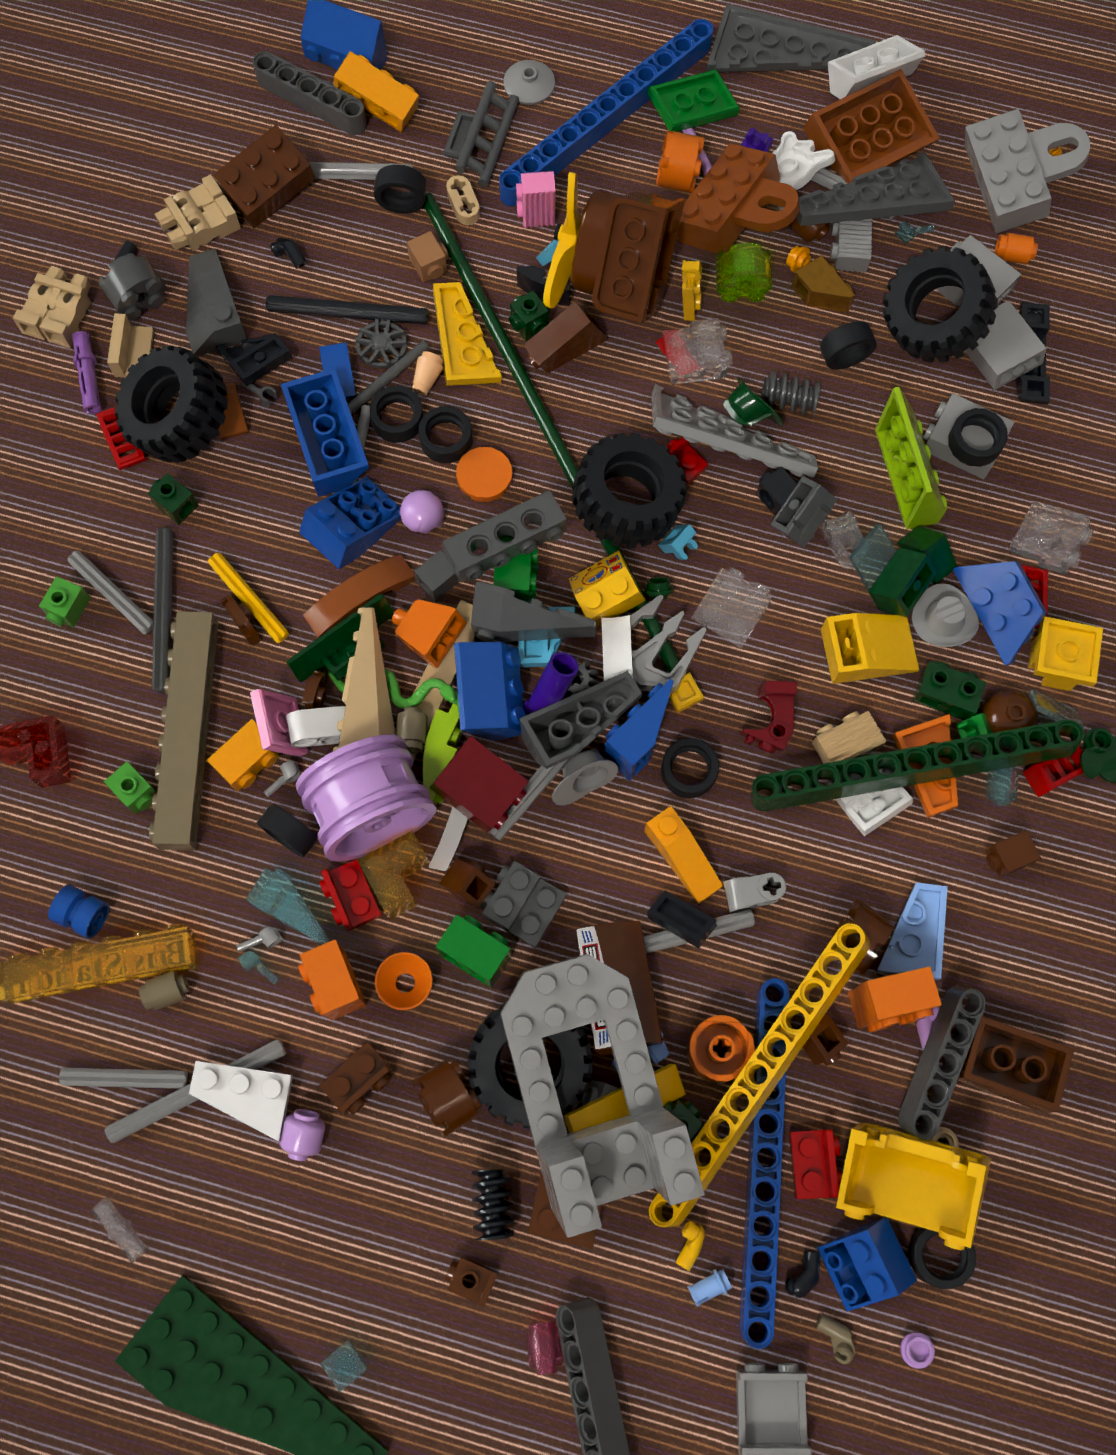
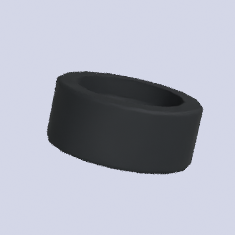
M393 164L385 166L376 175L374 198L381 207L388 211L402 214L416 212L425 203L426 179L419 171L406 165ZM390 187H402L410 191L399 192Z
M862 321L847 323L836 328L825 336L820 343V351L826 365L832 370L845 369L862 362L877 347L869 324Z
M389 386L380 390L373 397L369 406L370 419L376 434L383 440L392 443L406 442L413 439L419 433V424L424 413L422 403L415 392L403 386ZM392 403H405L413 410V418L401 426L387 425L382 422L380 416L381 411Z
M439 406L426 413L419 424V440L424 454L431 460L439 463H454L460 460L472 446V426L467 415L460 409L451 406ZM441 423H452L461 428L462 438L453 446L439 447L430 441L429 432Z
M974 408L965 411L957 418L948 436V446L952 455L961 463L968 466L982 467L991 464L1002 452L1008 440L1007 427L996 413L987 409ZM969 425L985 428L994 439L993 446L988 450H977L970 447L961 435L963 428Z
M694 738L681 739L672 744L664 754L661 766L662 780L666 787L679 797H700L707 793L716 782L720 767L718 756L713 748L702 740ZM683 752L698 753L706 761L707 775L700 783L686 785L678 781L674 776L672 770L673 761Z
M271 804L257 821V825L300 857H305L318 840L316 834L307 826L274 804Z
M920 1227L912 1236L909 1244V1261L914 1273L923 1282L939 1289H954L964 1285L972 1276L976 1266V1250L974 1245L971 1248L965 1247L964 1250H960L961 1262L954 1273L947 1276H938L932 1273L926 1266L923 1259V1249L926 1242L939 1233Z

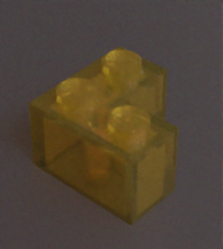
M412 830L357 860L389 920L417 906L403 878L429 865L428 858Z

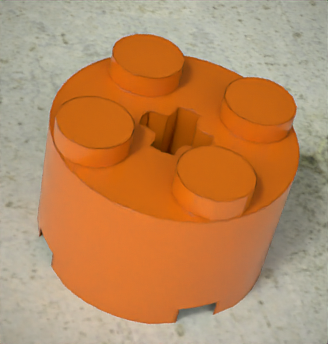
M666 131L662 146L663 152L659 160L656 185L662 188L692 193L696 177L700 173L702 160H699V154L702 153L705 138L675 131Z
M717 1015L704 1020L692 1031L687 1042L686 1052L688 1062L696 1075L708 1082L726 1083L738 1077L755 1052L752 1035L740 1021L730 1016ZM718 1041L721 1042L723 1048H727V1053L723 1054L721 1058L718 1057L717 1052L713 1051V1047L718 1044Z

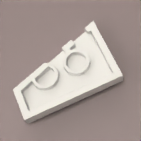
M196 1061L189 1094L280 1142L293 1076Z

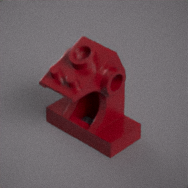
M765 681L758 687V700H763L769 706L771 719L765 729H743V731H740V735L746 737L744 743L751 745L755 741L759 743L757 746L759 749L771 754L785 749L794 732V695L797 694V682ZM773 729L779 732V737L774 735Z

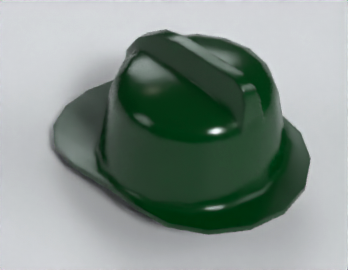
M737 377L739 385L723 403L724 408L733 420L744 426H753L768 418L775 424L783 426L784 422L780 416Z

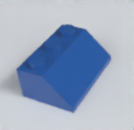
M308 0L300 37L304 57L338 70L351 51L356 55H362L367 58L371 65L379 70L383 68L387 61L382 21L326 0Z
M503 642L455 643L461 731L493 741L521 735L520 718L526 715L523 709V684L520 676L521 658L518 648Z

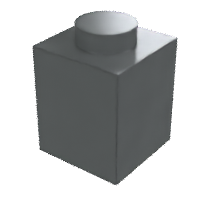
M441 550L414 570L416 583L434 602L460 582Z

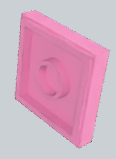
M262 689L250 692L262 749L295 756L307 754L308 747H293L290 742L286 715L299 710L297 699Z

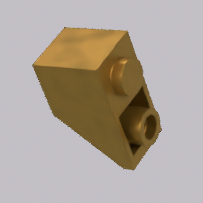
M822 255L795 271L791 287L808 307L843 313L850 310L855 296L851 286L840 278L835 267L828 263Z

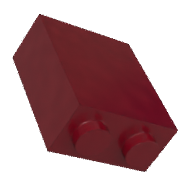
M470 736L429 788L488 833L493 827L499 830L509 817L505 813L511 804L517 806L525 797L527 791L523 788L529 781L474 737Z

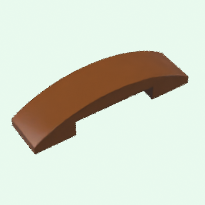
M401 554L385 559L355 574L335 587L303 614V617L319 638L379 594L383 595L388 591H391L393 594L414 581V572Z

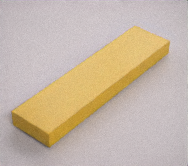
M669 1064L654 1071L663 1106L668 1101L672 1102L686 1095L676 1064ZM622 1087L564 1115L569 1133L628 1116L629 1111Z

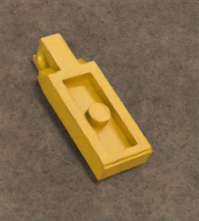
M683 260L682 263L684 320L695 321L696 310H701L702 266L700 260Z

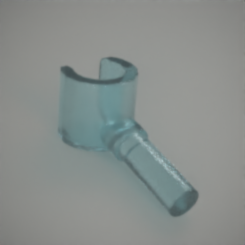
M904 221L899 225L901 230L896 231L895 234L903 243H908L915 235L934 231V225L913 228L908 221Z
M247 951L238 958L246 972L256 967L274 985L279 981V978L262 963L255 952Z

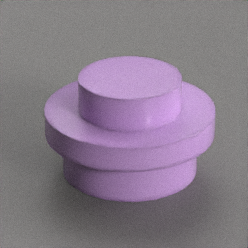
M909 1333L903 1338L900 1345V1353L903 1360L913 1368H925L934 1359V1345L930 1338L922 1333Z

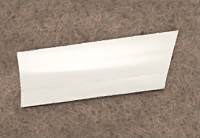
M630 615L615 618L601 617L604 681L626 671L633 678Z

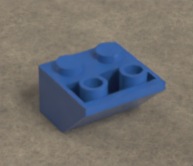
M887 1217L862 1225L817 1247L847 1312L898 1296L917 1281Z

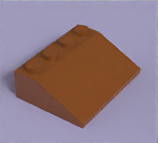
M902 69L812 113L803 128L808 139L814 141L815 151L830 149L834 152L835 162L830 166L847 184L851 183L856 176L884 166L888 167L940 139Z

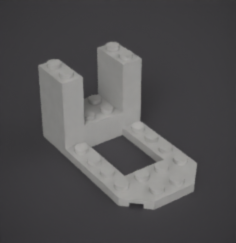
M588 954L524 971L509 1000L501 1010L500 1015L551 1210L567 1238L602 1227L597 1209L598 1205L653 1188L671 1206L704 1196L686 1124L663 1108L629 978ZM604 1020L629 1115L567 1134L542 1038Z

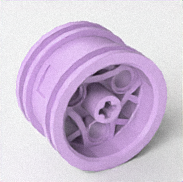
M373 736L343 746L316 761L298 778L296 790L302 797L304 808L309 812H313L320 826L317 834L318 840L324 846V854L330 861L353 860L388 848L418 831L436 813V806L430 799L428 789L425 785L418 784L411 767L413 766L414 759L407 750V744L401 736Z

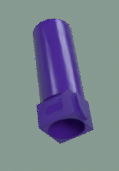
M563 652L554 653L550 657L530 698L523 705L525 715L563 700L579 669L574 657Z

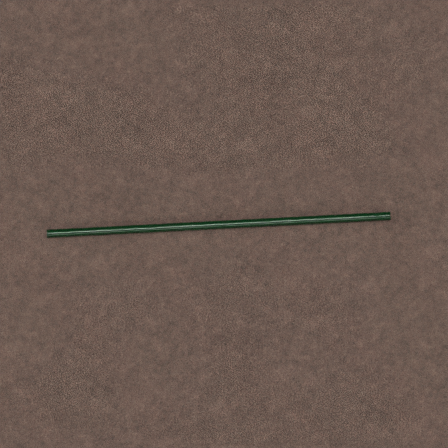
M427 193L423 206L567 480L573 488L578 468L434 196L431 193ZM604 539L603 541L600 540L607 556H610L611 554L620 551L622 557L624 558L631 574L633 575L639 589L641 590L646 600L641 604L635 606L636 611L639 610L649 602L645 597L638 581L636 580L629 564L627 563L620 547L610 545L611 541L607 539ZM656 615L653 619H642L651 639L663 630ZM667 639L659 654L670 673L679 663V659Z

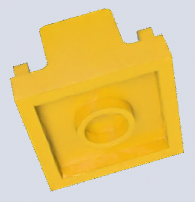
M1044 616L1040 622L1039 633L1031 642L1028 668L1034 669L1033 675L1044 677L1041 683L1042 686L1066 691L1072 690L1077 684L1093 687L1097 683L1103 628Z

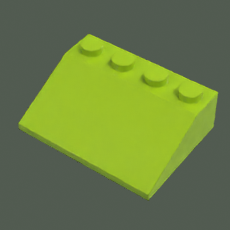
M895 387L891 392L875 432L905 528L908 530L917 526L939 523L947 510V502L944 495L940 494L938 488L939 478L937 471L932 469L930 463L931 453L929 446L924 444L922 438V424L920 420L916 419L914 410L900 387Z

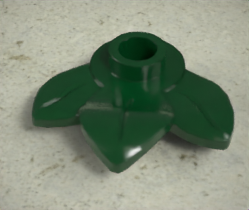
M1093 728L1086 732L1083 738L1085 750L1080 756L1082 770L1089 779L1100 775L1104 780L1116 784V737H1113L1106 729Z

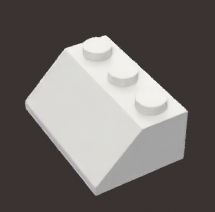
M896 35L828 62L830 93L842 99L901 69L905 77L913 74L925 57V50Z

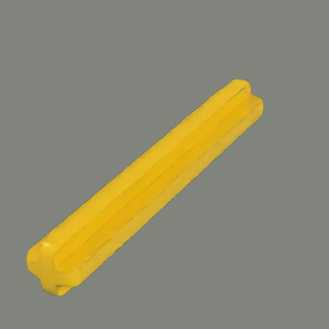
M215 553L208 559V563L237 598L246 605L250 613L276 643L283 642L289 636L287 629L221 553Z

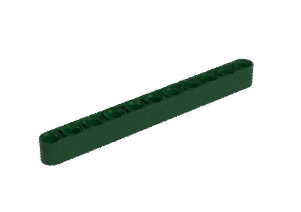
M1062 720L763 774L754 779L752 783L751 802L757 810L772 811L1065 758L1075 753L1084 736L1081 725L1076 721ZM1061 736L1069 737L1072 742L1063 740ZM1030 741H1036L1042 747L1033 746ZM1000 747H1008L1012 752H1004L1000 749ZM969 752H977L982 758H975ZM946 757L950 759L952 763H943L942 761H940L939 758ZM909 763H918L922 768L914 769L909 766ZM887 768L892 774H882L878 769ZM856 773L859 774L862 777V779L853 780L848 775ZM828 779L832 782V784L829 786L821 785L818 782V780ZM797 784L802 787V790L793 791L788 786ZM760 790H769L772 795L764 797L758 794Z

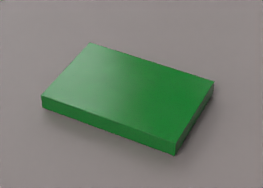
M717 70L650 86L647 92L669 131L678 132L737 116L740 111V107Z

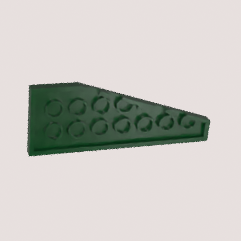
M182 1275L115 1360L118 1365L165 1406L294 1455H386L389 1451L383 1443L186 1275Z

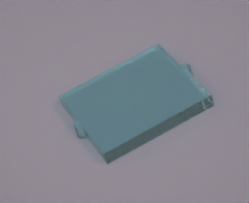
M879 524L865 538H861V543L848 557L868 592L896 553L882 525Z
M1033 689L1031 690L1029 695L1036 711L1057 721L1073 720L1080 724L1082 728L1085 727L1076 709Z

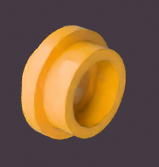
M795 246L790 251L786 265L790 267L793 273L810 263V249L806 246Z

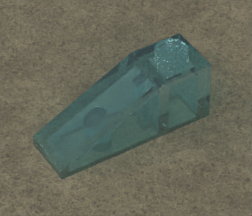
M265 868L246 901L251 906L321 945L330 942V938L296 886L290 882L292 876L278 868L274 872Z

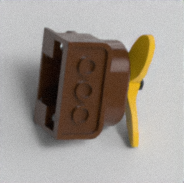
M569 172L567 215L564 225L558 223L554 232V240L559 242L552 256L543 294L545 307L552 309L558 304L571 276L574 289L592 295L594 306L603 313L642 324L659 312L662 307L685 199L679 198L675 201L660 198L659 195L653 193L648 195L640 192H631L627 195H621L598 189L588 199L581 217L578 211L577 173Z

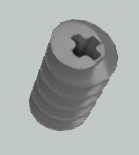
M773 370L768 377H765L760 398L763 401L765 398H768L770 407H773L778 400L780 410H783L787 403H790L792 413L795 412L798 406H801V414L805 415L810 408L812 409L813 417L821 391L820 382L816 381L812 388H810L809 379L806 378L799 385L798 376H794L789 383L787 373H783L780 379L777 380L776 371Z

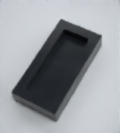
M666 890L647 911L648 919L698 949L717 927L716 919Z

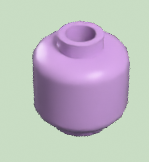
M296 1109L294 1114L285 1117L280 1147L289 1153L288 1157L290 1159L306 1161L308 1156H313L320 1152L325 1132V1123L319 1118L320 1114L307 1109Z

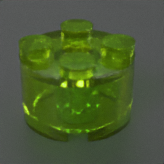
M753 243L735 244L729 246V252L724 254L723 250L718 252L716 255L717 292L721 295V300L724 302H734L738 298H749L752 302L764 300L765 293L772 287L771 252L768 249L764 252L761 250V245Z

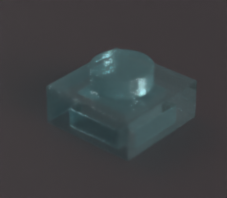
M350 1340L320 1363L339 1392L368 1369V1366Z

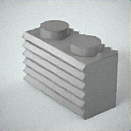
M872 218L832 223L831 236H835V242L831 244L830 259L835 260L834 267L836 271L867 272L872 256Z

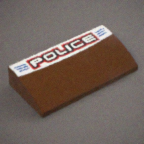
M612 922L577 928L576 935L580 956L588 954L629 978L646 1045L648 1047L662 1044V1035L641 922ZM604 1020L591 1023L595 1051L601 1057L613 1054Z

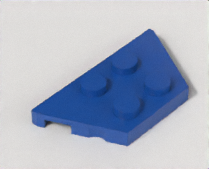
M1012 561L955 567L953 571L1005 666L1013 664L1016 660L1014 657L1022 645L1028 642L1033 634V629L1036 625L1040 624L1047 613L1019 562Z

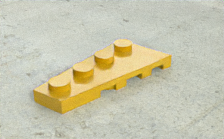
M461 282L433 283V295L446 386L501 383V373L494 364L490 348L486 346L480 325L476 323L473 309Z

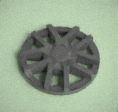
M375 319V322L366 325L364 328L361 327L359 334L355 338L356 351L359 358L365 364L374 368L393 366L407 351V338L403 329L388 319L387 321ZM379 327H386L385 331L379 332ZM365 335L371 339H363V336ZM399 337L402 338V340L392 341V340L397 339V338H399ZM360 345L366 346V348L361 351ZM402 347V349H401V351H400L399 354H398V352L394 349V348ZM373 352V355L368 359L366 356ZM389 353H391L395 357L390 361L387 357ZM380 356H382V358L384 359L385 362H375V361H376Z

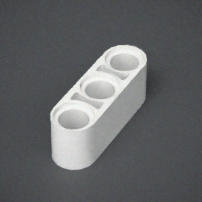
M346 706L304 709L287 714L286 719L291 746L310 747L339 744L341 731L337 730L338 721L344 718Z

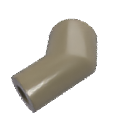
M822 1313L817 1320L815 1329L831 1338L836 1360L841 1364H849L855 1356V1345L850 1329Z

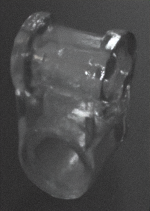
M848 510L837 518L831 520L825 518L821 523V530L838 564L845 569L858 567L866 552L867 543L858 527L854 514ZM846 549H853L857 554H851Z

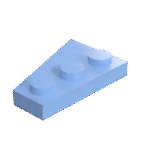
M915 883L876 972L899 974L931 966L934 980L941 979L948 886Z

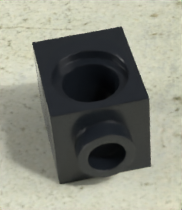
M781 466L775 472L768 471L759 479L756 495L776 516L797 483Z

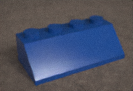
M332 368L282 383L281 387L317 496L320 497L337 492L349 486L369 468L336 369Z

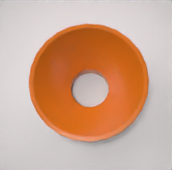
M410 952L395 953L387 957L381 963L375 975V988L379 998L384 1004L396 1010L406 1011L420 1006L427 999L432 989L433 977L428 964L421 957ZM405 974L411 975L415 980L414 988L407 993L400 992L396 986L398 978Z

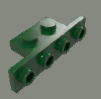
M379 594L361 607L374 608L377 627L390 619L394 614L387 599L382 594ZM358 610L287 660V665L299 682H303L313 674V671L319 670L323 666L327 668L337 681L347 675L349 658L355 656L357 644L353 640L354 632L359 631L361 615L358 614ZM379 637L381 649H383L386 646L384 645L382 639Z

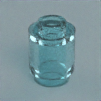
M1016 766L987 772L986 798L991 800L992 804L1007 806L1017 799L1019 770Z

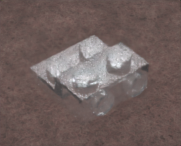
M718 318L691 321L689 328L663 331L662 338L672 385L726 378L728 367L732 366V355L730 349L725 350L723 342L727 341V331L725 325L720 326Z
M1033 501L1010 545V551L1017 555L1038 560L1039 567L1067 575L1070 567L1076 569L1080 562L1081 552L1079 549L1082 544L1088 545L1092 538L1093 529L1090 528V516Z
M730 567L729 571L721 568L691 618L736 646L743 648L773 600L769 596L771 590L758 582H755L752 586L743 581L746 575L733 567Z

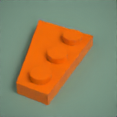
M950 714L895 732L892 737L898 750L951 741L949 728L951 725ZM946 757L939 758L940 761H942L943 763H952V761ZM909 763V766L914 769L922 768L918 763ZM956 777L913 785L927 818L950 811L958 806Z

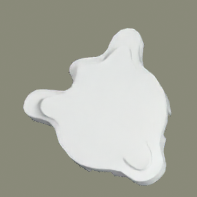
M785 132L781 137L779 147L772 152L776 155L781 178L779 182L788 184L795 190L802 188L818 170L835 162L834 152L830 149L814 152V141L798 140L794 132Z

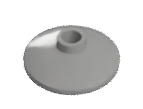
M536 60L519 61L513 64L504 75V89L509 97L510 95L518 96V103L535 105L544 102L551 96L555 88V77L552 70L544 63Z

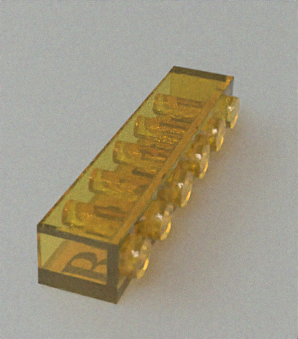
M172 924L165 926V931L153 933V930H140L133 933L134 937L122 939V936H108L102 939V943L91 945L90 942L85 941L71 944V949L61 951L56 947L45 948L39 951L40 955L29 957L25 953L8 956V961L0 962V1001L14 1004L160 976L173 970L181 972L197 969L198 959L194 931L184 927V924Z

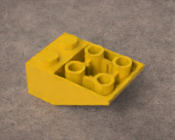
M851 613L826 618L821 628V634L832 684L919 672L907 617Z

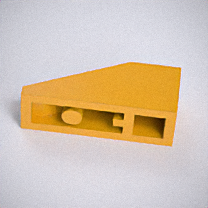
M672 806L646 823L644 832L697 904H700L723 887L690 830Z

